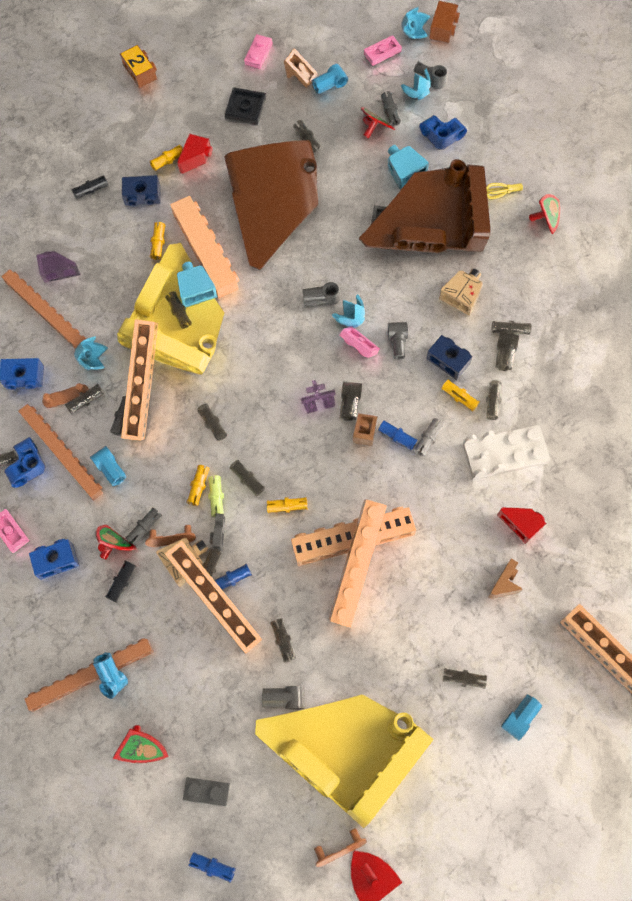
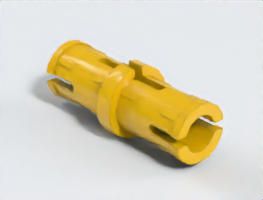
M179 144L169 151H163L160 156L150 160L149 163L152 169L157 171L167 164H172L174 160L180 157L183 147Z
M162 222L154 223L153 236L150 239L152 243L150 258L153 260H157V256L158 260L162 258L166 227Z
M449 379L441 388L454 397V401L457 403L461 402L472 412L480 403V401L466 393L467 390L459 388Z
M204 465L197 466L194 480L190 483L191 490L186 503L199 506L202 491L206 488L205 481L210 470L209 467L206 466L204 468Z
M284 497L283 500H267L268 513L283 511L290 513V511L308 510L307 497L293 499Z

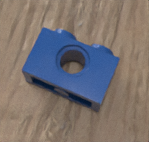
M39 358L0 360V383L5 388L12 390L17 389V387L35 389L36 387L43 386L44 365Z
M68 539L57 540L50 546L37 547L33 552L29 553L34 575L40 580L80 566L74 545ZM58 554L57 559L54 562H50L51 556Z

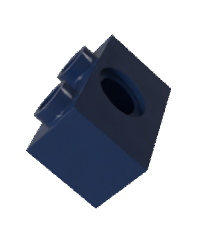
M158 175L122 177V198L125 206L161 204V186Z
M441 335L428 350L426 359L455 380H458L470 365L473 356L465 348L457 346L451 338ZM451 354L454 358H448L446 355Z

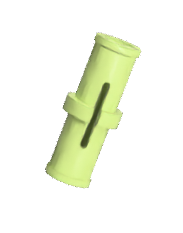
M214 475L215 479H213V476L208 477L210 487L208 499L211 501L212 517H216V513L224 514L222 503L224 494L221 490V476Z

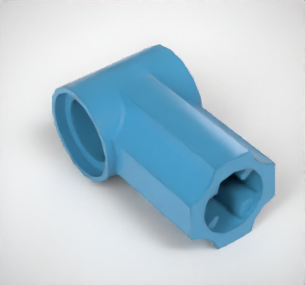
M339 64L332 65L327 73L312 79V85L318 94L332 87L342 88L348 82V76Z
M107 446L90 456L99 471L103 472L112 486L121 484L127 477Z
M105 652L93 659V665L102 682L99 685L101 693L105 697L113 699L128 684V680L121 671H118L111 654Z
M527 694L515 711H512L505 719L501 727L520 741L529 730V724L538 714L542 705L534 697Z

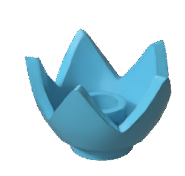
M419 7L408 11L401 23L405 35L413 40L428 36L423 29V25L429 20L430 16L417 12Z
M427 68L424 70L425 78L416 73L414 74L413 88L405 84L401 85L407 96L421 100L430 93L428 89L431 87Z
M356 295L357 304L343 300L344 315L334 313L332 314L334 319L347 327L353 326V328L361 325L365 320V308L360 296Z
M96 336L83 340L74 352L77 362L87 370L105 368L99 357L108 347L94 342Z

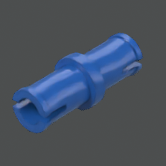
M383 420L378 431L392 438L393 442H399L410 450L414 448L418 441L403 432L402 428L398 429Z
M247 564L231 572H225L226 575L214 581L223 590L231 585L232 587L236 586L237 582L252 576Z
M196 852L192 854L189 861L191 862L189 867L206 872L209 877L213 875L229 883L232 882L236 868L222 864L216 858L210 859Z

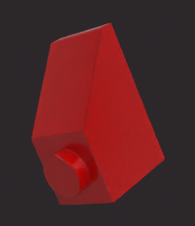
M189 134L177 162L180 173L184 174L206 164L208 157H211L213 151L209 138Z
M502 507L497 514L525 544L547 524L539 512L529 508Z

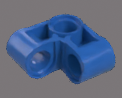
M433 115L419 125L421 133L437 149H446L454 142L461 140L467 133V128L457 118L444 123Z
M30 437L13 446L19 456V460L8 466L4 471L13 488L25 485L28 481L43 474L45 471V463ZM34 462H37V464L31 468V465Z

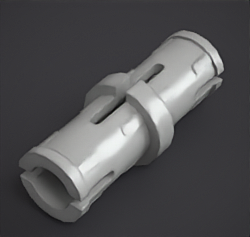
M433 418L428 429L423 431L421 440L416 448H414L416 454L423 448L419 456L424 457L431 444L435 443L437 434L444 426L441 420L437 427H435L439 419Z

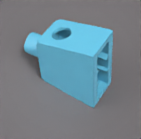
M393 145L388 149L390 155L388 158V170L399 189L404 187L414 173L428 171L429 162L412 147L406 146L399 150L396 145Z
M185 262L182 265L183 271L177 273L183 307L186 308L216 298L215 285L203 266L193 267L192 262Z

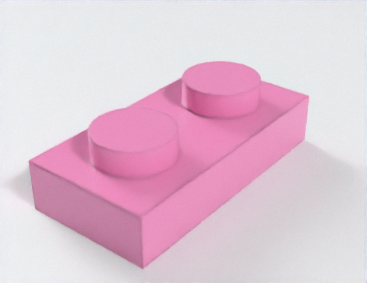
M256 34L244 59L245 65L261 69L271 48L272 38Z
M392 35L364 49V55L373 66L400 53L402 47Z
M352 326L343 329L339 335L344 339L345 343L355 347L359 354L364 357L370 358L380 350L378 346Z
M7 509L0 512V537L9 550L14 553L30 540Z

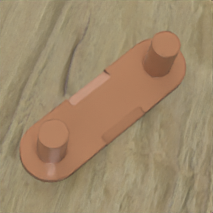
M78 383L76 386L51 394L45 393L42 403L46 408H53L88 396L89 388L84 384Z
M191 525L184 526V533L164 537H156V530L151 529L145 544L148 547L166 546L183 538L193 542L196 539V535L191 533Z
M355 828L350 831L354 843L336 853L325 856L322 847H316L314 850L319 860L315 864L316 867L324 866L362 847L367 843V840L361 839Z

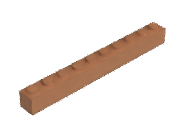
M9 269L1 276L12 290L75 349L79 343L86 339L85 336L79 334L80 332L76 328L73 329L70 322L65 321L61 314H57L55 308L50 307L45 299L42 300L38 292L35 293L30 285L27 286L26 281L23 278L20 279L15 271L12 272Z
M29 404L21 408L18 412L94 501L102 495L103 492L101 491L102 487L100 484H96L94 477L86 473L88 470L83 465H79L80 461L77 457L73 458L72 451L64 447L66 444L62 440L59 441L57 439L59 436L55 431L51 432L50 425L43 422L44 418L40 414H36L37 410L33 406L30 407Z
M143 638L137 641L138 643L135 645L130 644L125 647L126 649L114 652L112 658L117 669L119 670L154 653L150 641ZM91 663L88 668H81L77 670V673L65 676V679L57 680L49 687L44 686L39 692H32L24 699L28 710L34 712L100 678L93 663Z

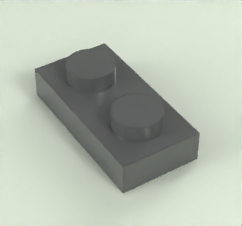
M186 777L183 800L227 806L230 783Z

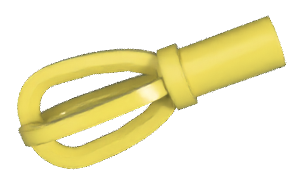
M490 183L486 186L489 199L500 198L508 193L523 190L522 183L513 185ZM491 186H502L498 188H490ZM501 193V194L494 195V196H490V195H489V194Z

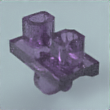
M316 380L311 381L312 387L306 388V393L314 392V395L300 399L301 405L304 404V408L307 414L318 411L315 402L322 399L324 409L335 407L334 396L336 392L333 389L319 393V390L326 389L325 384L317 385Z

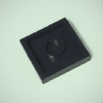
M233 87L225 111V119L258 125L265 104L266 93Z

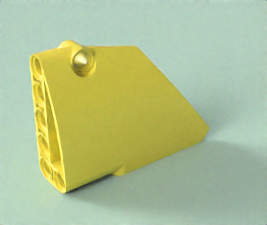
M181 243L170 244L160 263H156L141 290L135 302L130 318H125L117 333V340L122 346L132 349L135 319L158 323L154 360L202 375L212 355L215 353L216 342L225 312L215 298L186 308L183 307L177 273L183 271L182 265L185 262H191ZM208 343L212 347L207 349L203 347V344Z
M363 694L313 708L256 720L255 735L320 794L332 799L363 828L372 821L434 740L413 722V718L409 714L403 712L398 714ZM398 720L406 723L407 728L405 730L398 727Z

